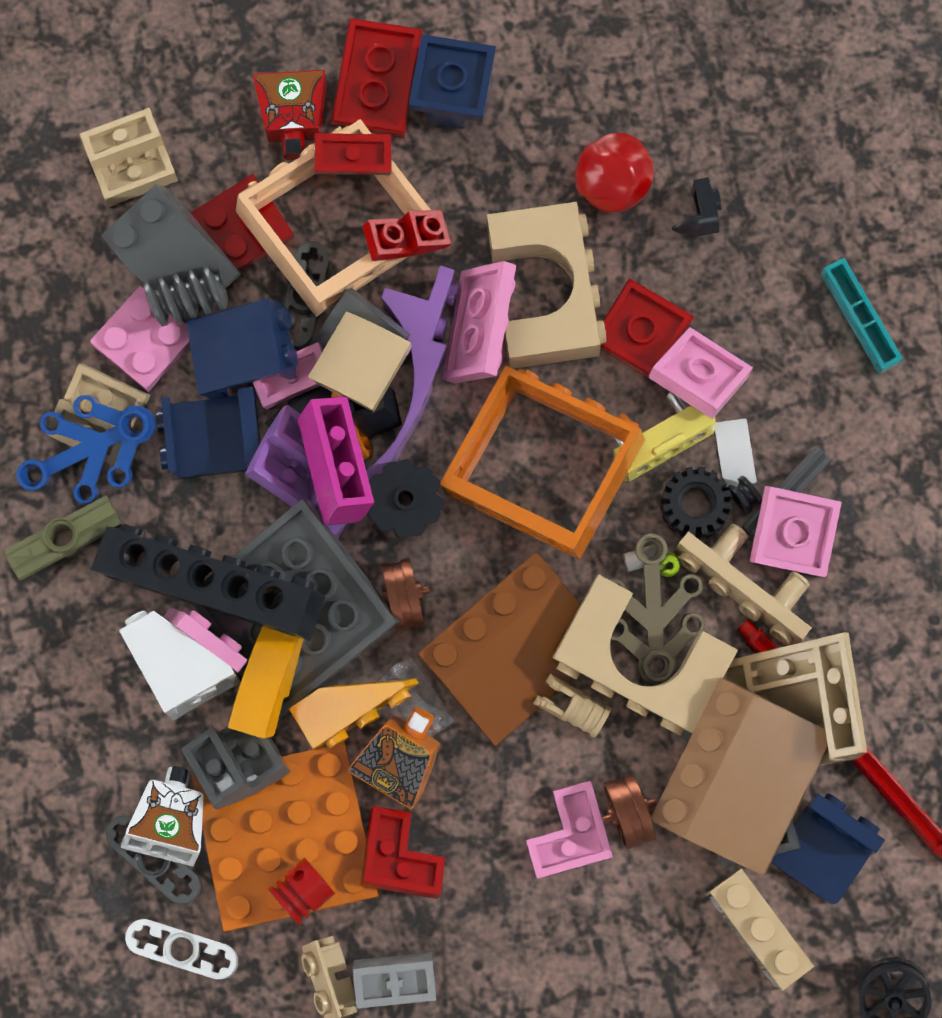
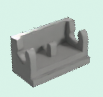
M432 952L353 961L357 1009L436 1001Z

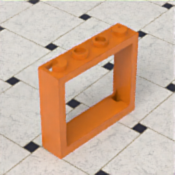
M505 365L442 478L440 486L447 496L580 560L640 451L645 438L639 428V424L629 420L627 415L619 414L618 417H615L605 412L606 408L595 400L585 398L583 402L572 397V392L558 383L552 382L551 386L538 381L539 377L528 369L524 371L519 368L517 371ZM516 393L522 394L624 442L574 533L468 482Z

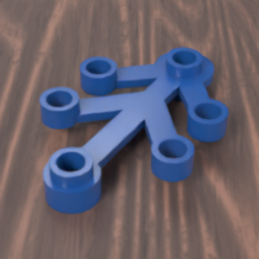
M92 395L79 396L73 404V409L77 416L81 418L95 417L115 425V427L102 433L67 421L59 412L45 413L40 419V428L44 433L48 435L59 434L82 443L45 461L39 459L24 461L17 469L18 483L26 490L41 489L48 484L50 475L88 457L81 481L74 487L73 495L76 501L81 504L92 503L99 495V488L96 484L108 448L122 441L116 465L108 470L107 479L113 487L121 488L127 486L133 478L130 467L138 444L148 441L155 431L156 423L154 416L147 408L135 405L120 411L98 403V400ZM84 399L89 400L92 404V410L88 414L82 412L80 408L81 402ZM50 416H54L58 420L56 430H51L47 426V419ZM135 417L143 422V428L139 432L134 431L131 427V421ZM33 467H37L41 471L42 476L39 481H34L30 476V471ZM116 469H122L125 472L126 479L123 483L115 480L114 472ZM83 485L89 486L92 490V496L89 499L81 496L80 490Z

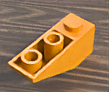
M416 678L330 685L318 688L289 708L313 749L325 745L329 749H333L350 738L347 731L356 725L362 729L379 719L380 715L377 711L389 704L390 708H394L410 698L411 695L408 690L419 684Z

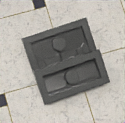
M212 726L181 748L215 809L229 806L250 797L291 772L271 737L263 739L230 729L228 726L220 732Z

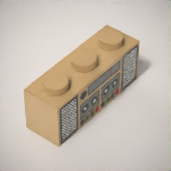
M742 868L706 893L709 900L777 991H783L814 968V965Z

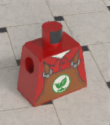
M325 70L253 74L268 142H282L283 158L286 160L298 159L301 152L305 149V141L314 140L315 133H321L327 91Z

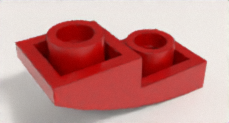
M442 210L408 211L402 218L370 219L362 226L372 261L420 255L444 249L451 245Z

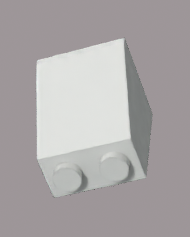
M144 610L132 615L125 620L126 626L119 630L161 708L173 721L241 683L231 666L155 611L147 614Z

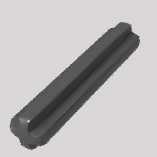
M814 448L777 488L802 493L828 465L830 458L821 449ZM761 506L742 525V529L753 540Z

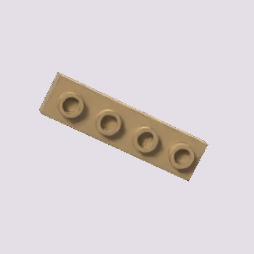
M730 524L711 548L688 531L674 551V554L678 556L680 564L686 570L692 573H700L709 580L708 585L714 592L722 597L729 596L740 605V611L746 617L753 621H758L759 619L768 626L770 634L778 642L784 645H794L804 639L812 627L791 612V609L810 586L809 582L802 575L792 571L773 595H769L729 563L748 539V535L743 529L735 524Z

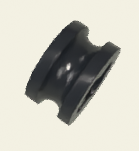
M740 476L737 479L738 484L735 486L730 484L727 486V490H730L731 499L738 508L748 515L752 511V505L756 504L759 506L762 503V497L746 477Z

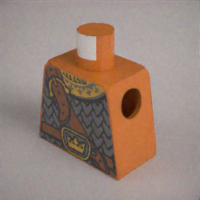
M419 707L413 708L406 722L397 716H392L351 764L347 772L412 810L424 793L440 747V743L436 739L427 735L435 719L434 716Z

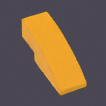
M265 627L261 628L236 696L228 728L263 739L274 736L283 699L289 697L303 639Z

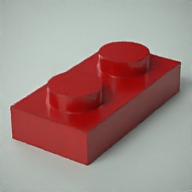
M315 133L314 174L390 175L392 172L391 134Z

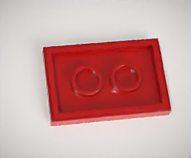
M350 18L331 117V127L338 128L340 126L343 129L361 119L373 134H391L392 137L405 138L410 111L409 100L423 29Z

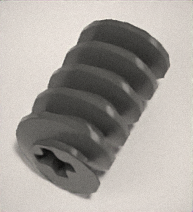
M219 263L216 275H213L207 266H203L202 278L200 279L197 278L192 269L188 270L187 282L184 283L179 275L175 273L173 274L172 286H168L164 279L159 277L156 290L152 289L148 281H143L151 315L163 327L168 325L169 314L172 315L177 323L182 322L184 310H186L191 319L197 318L199 306L206 315H210L213 311L214 302L221 311L227 310L228 295Z

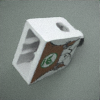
M172 766L167 770L165 782L149 780L128 825L120 848L194 866L201 849L204 796L199 791L187 789L191 776L190 771L182 767Z

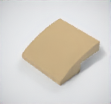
M150 108L80 133L81 140L108 207L145 194L154 185L164 187L178 181Z
M346 311L310 372L308 379L340 397L345 396L374 412L409 353L412 344L402 337Z
M78 364L64 399H59L55 411L61 413L67 421L102 433L115 427V425L95 417L81 418L77 416L74 412L73 404L79 396L92 395L98 400V403L123 411L127 407L135 405L145 407L150 394L85 364ZM87 399L81 402L80 408L82 412L88 414L92 410V404ZM52 416L48 428L56 430L58 420ZM137 417L133 418L131 421V427L133 430L135 429L139 421V418ZM59 434L48 435L72 447L82 443ZM122 441L108 448L104 462L112 466L116 465Z

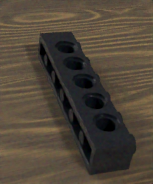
M123 524L121 530L106 526L91 570L122 583L310 642L326 598L313 590L315 583L296 576L292 577L291 582L279 579L280 572L258 565L256 571L244 568L246 562L228 555H224L222 561L211 558V551L192 544L189 545L188 550L177 547L178 541L163 535L156 534L155 539L152 540L143 537L145 531L127 524ZM146 551L144 561L137 566L139 555ZM179 561L180 566L177 573L170 576L172 566ZM213 572L212 582L204 587L205 577ZM248 582L246 594L238 598L240 586ZM279 593H283L282 603L273 609L272 601L274 597Z

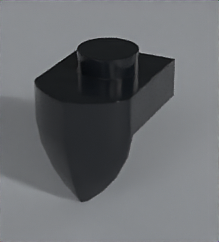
M709 177L696 179L693 182L691 194L697 217L673 226L672 231L695 236L718 233L719 217L717 211L722 209L719 191L717 188H711Z

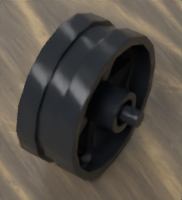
M887 957L872 963L862 973L858 984L860 1011L864 1018H881L876 1013L885 1007L890 1011V1018H896L897 1013L903 1009L911 1015L907 1018H928L932 1007L929 981L923 970L915 963L900 957ZM899 971L903 973L898 981L895 979L891 980L888 972ZM882 975L885 985L884 988L869 983L875 977ZM911 976L918 980L923 987L904 990ZM865 992L883 998L867 1007ZM924 997V1002L919 1010H916L905 1000Z

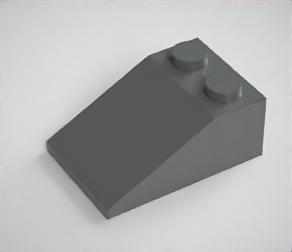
M154 185L101 235L121 261L142 282L148 281L153 290L157 289L159 277H162L168 286H172L173 274L175 273L179 275L183 283L187 282L188 270L191 269L197 278L200 279L202 278L203 266H207L212 274L216 275L218 263L226 288L241 275L173 191L159 185ZM200 306L198 307V313L203 310ZM184 310L182 321L186 324V321L192 319Z

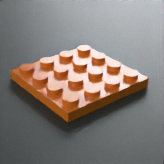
M345 742L333 749H329L326 746L282 756L291 771L290 773L256 794L220 809L213 807L197 777H192L194 790L201 792L204 796L202 830L224 932L289 918L290 915L268 889L271 886L276 888L278 886L276 882L279 879L283 882L285 880L284 875L304 857L336 893L316 911L379 897L376 888L360 886L366 835L353 775L347 772L350 762Z

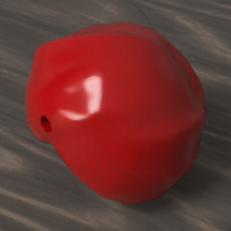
M625 133L607 134L595 142L589 143L580 154L574 172L575 186L578 193L595 208L611 214L622 213L636 206L646 196L653 182V162L646 147L634 136Z

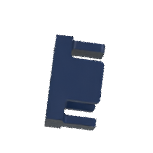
M422 34L409 100V110L427 113L429 123L456 128H465L466 119L483 122L484 114L487 112L492 85L496 46Z

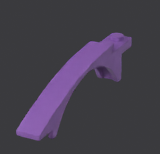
M444 266L439 267L429 301L388 288L384 289L382 295L383 309L395 323L410 334L407 341L412 344L409 352L414 369V387L411 405L404 425L386 453L366 470L368 480L375 474H383V469L387 463L397 462L424 413L446 358V345L435 342V340L442 341L448 325V319L443 317L447 304L454 305L460 284L455 283V270ZM316 497L314 503L317 504L316 509H317V510H320V509H319V505H318V501H317V497ZM352 523L327 526L339 539Z

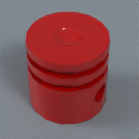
M305 857L284 875L285 880L283 882L279 879L276 882L278 885L276 888L271 886L268 889L298 925L303 922L301 920L303 916L306 919L310 916L308 912L311 909L315 912L336 894Z

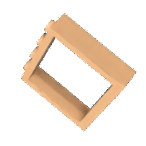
M361 119L343 129L339 126L332 132L340 134H371ZM313 143L301 152L300 157L290 164L282 162L270 172L269 177L263 181L248 183V188L238 194L235 212L317 317L337 304L347 289L353 288L355 291L360 289L407 257L372 261L370 253H368L319 286H315L258 211L314 175ZM393 161L390 175H374L404 215L408 211L431 210Z

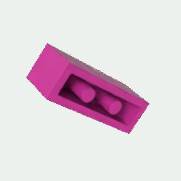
M348 398L311 399L297 421L323 525L360 522L374 504V499Z

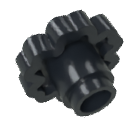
M408 459L399 462L393 461L385 465L383 474H375L369 479L374 504L369 509L367 516L372 523H375L378 531L385 533L393 529L397 538L406 539L422 535L425 524L431 525L438 521L444 501L439 495L435 494L440 488V481L427 466L415 469L413 463ZM400 492H405L410 497V505L404 506L399 503L398 495Z

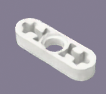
M137 920L126 931V944L133 953L219 980L226 979L234 974L238 966L237 953L231 946L152 920ZM145 926H149L150 935L163 939L164 930L170 932L163 945V956L156 954L160 946L146 943L144 949L139 948V940L134 938L135 932L143 931ZM184 937L191 941L193 953L189 959L178 961L171 954V946L176 939ZM201 943L208 944L204 952L211 955H218L220 950L226 951L225 958L230 960V966L228 968L223 967L219 973L213 971V963L201 960V968L195 967L194 963L198 960L201 953Z

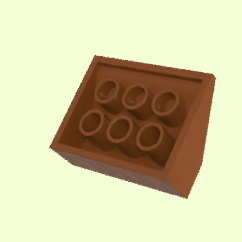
M535 552L418 653V658L494 746H497L539 709L538 706L533 704L537 696L551 699L558 692L546 683L550 673L567 683L573 679L556 669L559 662L552 657L574 618L580 603L555 572Z

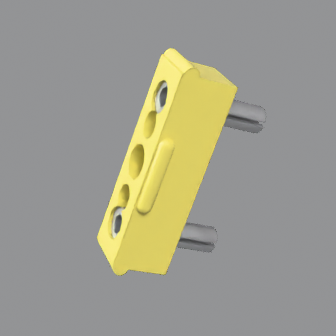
M670 392L667 395V399L677 414L642 433L645 441L623 481L630 482L714 434L715 417L712 419L692 405L688 406L684 400ZM617 439L616 441L619 444V447L614 449V459L624 443Z

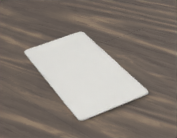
M747 419L716 422L715 435L722 478L727 483L726 487L730 484L733 486L737 485V479L740 476L746 477L752 484L756 483L757 479Z

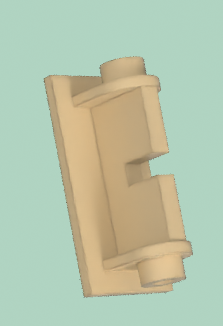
M330 936L302 946L304 953L301 957L302 966L306 975L312 979L316 991L314 993V1004L318 1013L323 1015L324 1018H341L357 1013L355 991L351 978L347 977L337 981L334 974L347 969L340 943H335L334 937Z

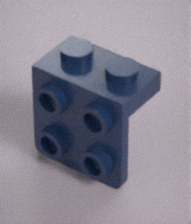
M827 793L825 797L820 794L812 797L795 823L801 848L775 855L772 863L827 903L837 904L870 855L877 853L885 839L878 835L880 829L874 823L862 816L856 820L844 812L847 806L842 801Z

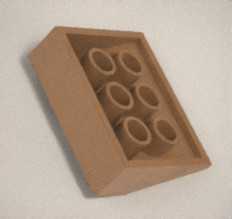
M720 677L650 818L651 821L703 848L765 876L828 748L825 728L730 680Z

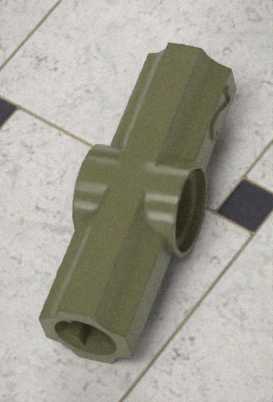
M105 495L64 518L51 520L44 529L3 551L16 576L22 581L62 558L75 556L84 546L103 537L106 526L118 529L123 524L109 498ZM64 529L71 530L73 535L70 543L63 547L56 546L54 541L57 533Z

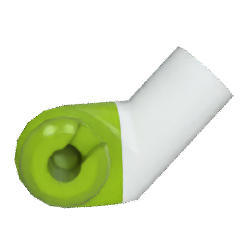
M656 545L643 548L644 554L648 557L654 556L657 551ZM635 550L623 554V560L628 572L643 568V562L638 560ZM667 550L665 558L659 562L660 575L670 577L679 571L680 562L678 556Z

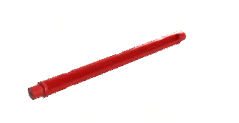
M750 619L737 629L747 641L745 643L747 647H750L755 654L778 648L765 634V631L763 629L759 630ZM867 747V753L858 759L851 760L852 763L895 811L905 819L935 856L938 854L942 859V830L920 808L913 797Z

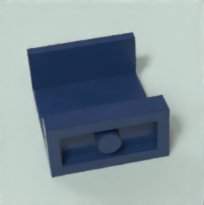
M266 298L186 321L198 395L210 399L229 397L228 388L276 375L289 380L297 378L295 366L298 364V356L294 346L291 344L289 335L292 322L290 314L283 304Z
M253 387L239 388L238 396L173 404L169 397L161 398L162 409L156 410V423L158 432H164L166 446L159 448L162 470L168 469V473L173 480L247 471L261 443L257 401Z

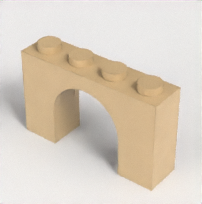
M577 202L487 214V231L492 263L530 257L549 259L565 270L573 287L568 301L556 312L545 316L508 322V327L504 332L509 367L516 369L599 357L601 344L606 343V331L604 321L596 320L595 308L600 307L598 285L590 284L589 272H594V260L592 250H585L583 237L589 235L586 214H579Z
M596 575L552 657L559 662L556 669L576 680L580 674L592 679L594 682L591 688L609 698H612L614 693L627 698L626 707L644 717H647L649 711L663 718L660 726L679 736L682 735L684 730L693 733L720 677H724L738 650L704 631H699L680 668L670 679L653 686H640L630 682L615 667L611 657L610 642L612 633L633 593L601 575Z

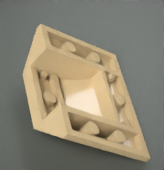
M839 633L732 660L723 677L724 679L730 680L825 728L828 748L819 766L858 759L867 753L849 633Z

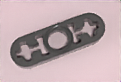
M310 241L302 244L297 249L294 258L307 274L308 267L303 257L309 258L311 252L317 253L318 259L322 263H315L312 272L313 279H311L317 287L327 280L330 259L327 249L322 244ZM289 282L284 306L291 317V329H294L296 325V313L303 315L301 326L302 330L307 332L306 335H299L297 341L292 340L289 333L291 344L296 351L308 347L314 339L318 316L316 317L307 305H299L294 301L296 290Z
M118 816L108 824L106 838L110 846L171 901L178 904H189L198 898L202 888L201 880L189 866L175 862L179 867L172 872L181 879H185L188 876L192 879L189 887L192 889L191 894L181 893L176 896L174 891L177 886L174 882L166 878L164 884H162L158 880L169 872L173 861L165 860L160 870L152 872L148 871L143 865L144 854L136 852L133 858L129 854L130 850L120 848L121 843L118 844L116 841L119 837L116 828L119 825L128 827L132 817Z

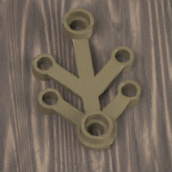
M650 533L641 536L635 544V555L639 561L643 562L646 608L633 596L625 608V611L647 630L648 647L628 631V625L622 618L618 622L621 623L623 631L619 636L612 635L611 640L620 642L638 659V672L643 680L647 683L658 685L667 681L675 674L677 669L675 657L693 636H697L699 631H704L705 620L697 613L684 615L680 622L681 629L664 645L663 629L691 597H696L702 592L703 582L697 575H684L679 580L678 589L662 606L659 562L667 554V544L660 535ZM647 542H653L656 545L657 551L652 557L646 556L643 552V546ZM615 578L608 579L626 589L621 580ZM689 578L697 582V589L693 593H688L684 589V583ZM690 617H695L699 621V628L695 632H690L686 627V622ZM654 658H660L663 662V669L658 673H654L650 669V662Z

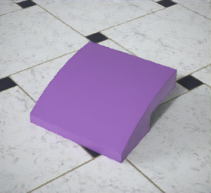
M286 405L281 409L266 432L245 475L291 507L301 499H308L315 509L317 505L314 503L316 493L297 421L301 414L289 405Z

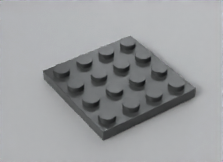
M301 499L233 556L246 562L244 567L246 569L256 571L258 565L280 572L279 579L291 582L293 576L315 583L313 590L326 597L310 642L303 640L289 697L283 699L279 718L285 717L290 712L289 708L323 686L400 622L392 615L391 608L327 525H323L321 516L308 499ZM214 573L204 580V587L212 582ZM248 582L240 586L238 598L246 594ZM279 593L274 597L272 601L273 609L282 603L283 593ZM195 606L202 617L211 623L210 627L218 638L224 633L242 646L238 653L247 659L241 668L245 672L262 626Z

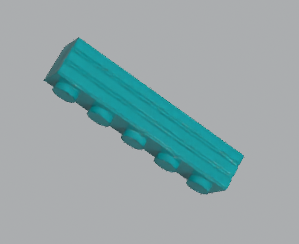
M842 258L823 268L821 276L878 375L900 365L903 357L846 259Z

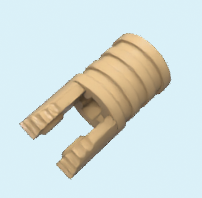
M550 673L546 683L554 690L570 696L569 703L564 710L555 705L550 699L537 696L533 704L562 721H568L571 725L579 727L580 730L589 733V736L595 739L612 708L602 705L599 701L593 700L588 695L582 694L581 690Z

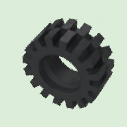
M688 467L685 468L684 472H677L668 481L663 491L660 509L663 511L662 518L665 523L668 522L670 525L669 529L673 533L675 531L679 532L682 538L688 531L699 540L704 536L706 538L712 536L714 532L722 528L731 510L732 503H730V498L732 495L730 490L726 488V481L723 478L720 480L717 477L718 473L713 470L711 473L705 471L706 467H698V470ZM697 489L708 495L711 508L706 515L691 517L684 512L681 506V498L687 491Z

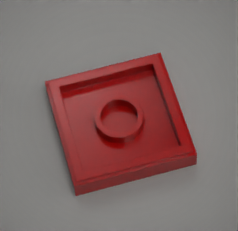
M629 278L603 319L606 343L601 344L600 350L648 378L655 364L686 332L694 316Z

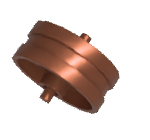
M410 558L401 559L400 562L392 564L391 562L381 564L386 589H382V598L391 608L392 615L400 621L395 626L396 632L405 631V628L414 626L415 628L423 627L424 620L419 601L424 600L423 594L430 593L429 585L421 587L420 581L415 582Z
M632 773L624 775L622 779L604 782V791L610 807L607 809L609 815L602 817L604 824L612 822L613 827H617L627 850L636 847L639 843L654 841L656 838L649 815L651 814L650 808L657 806L655 799L647 801L646 797L642 796Z

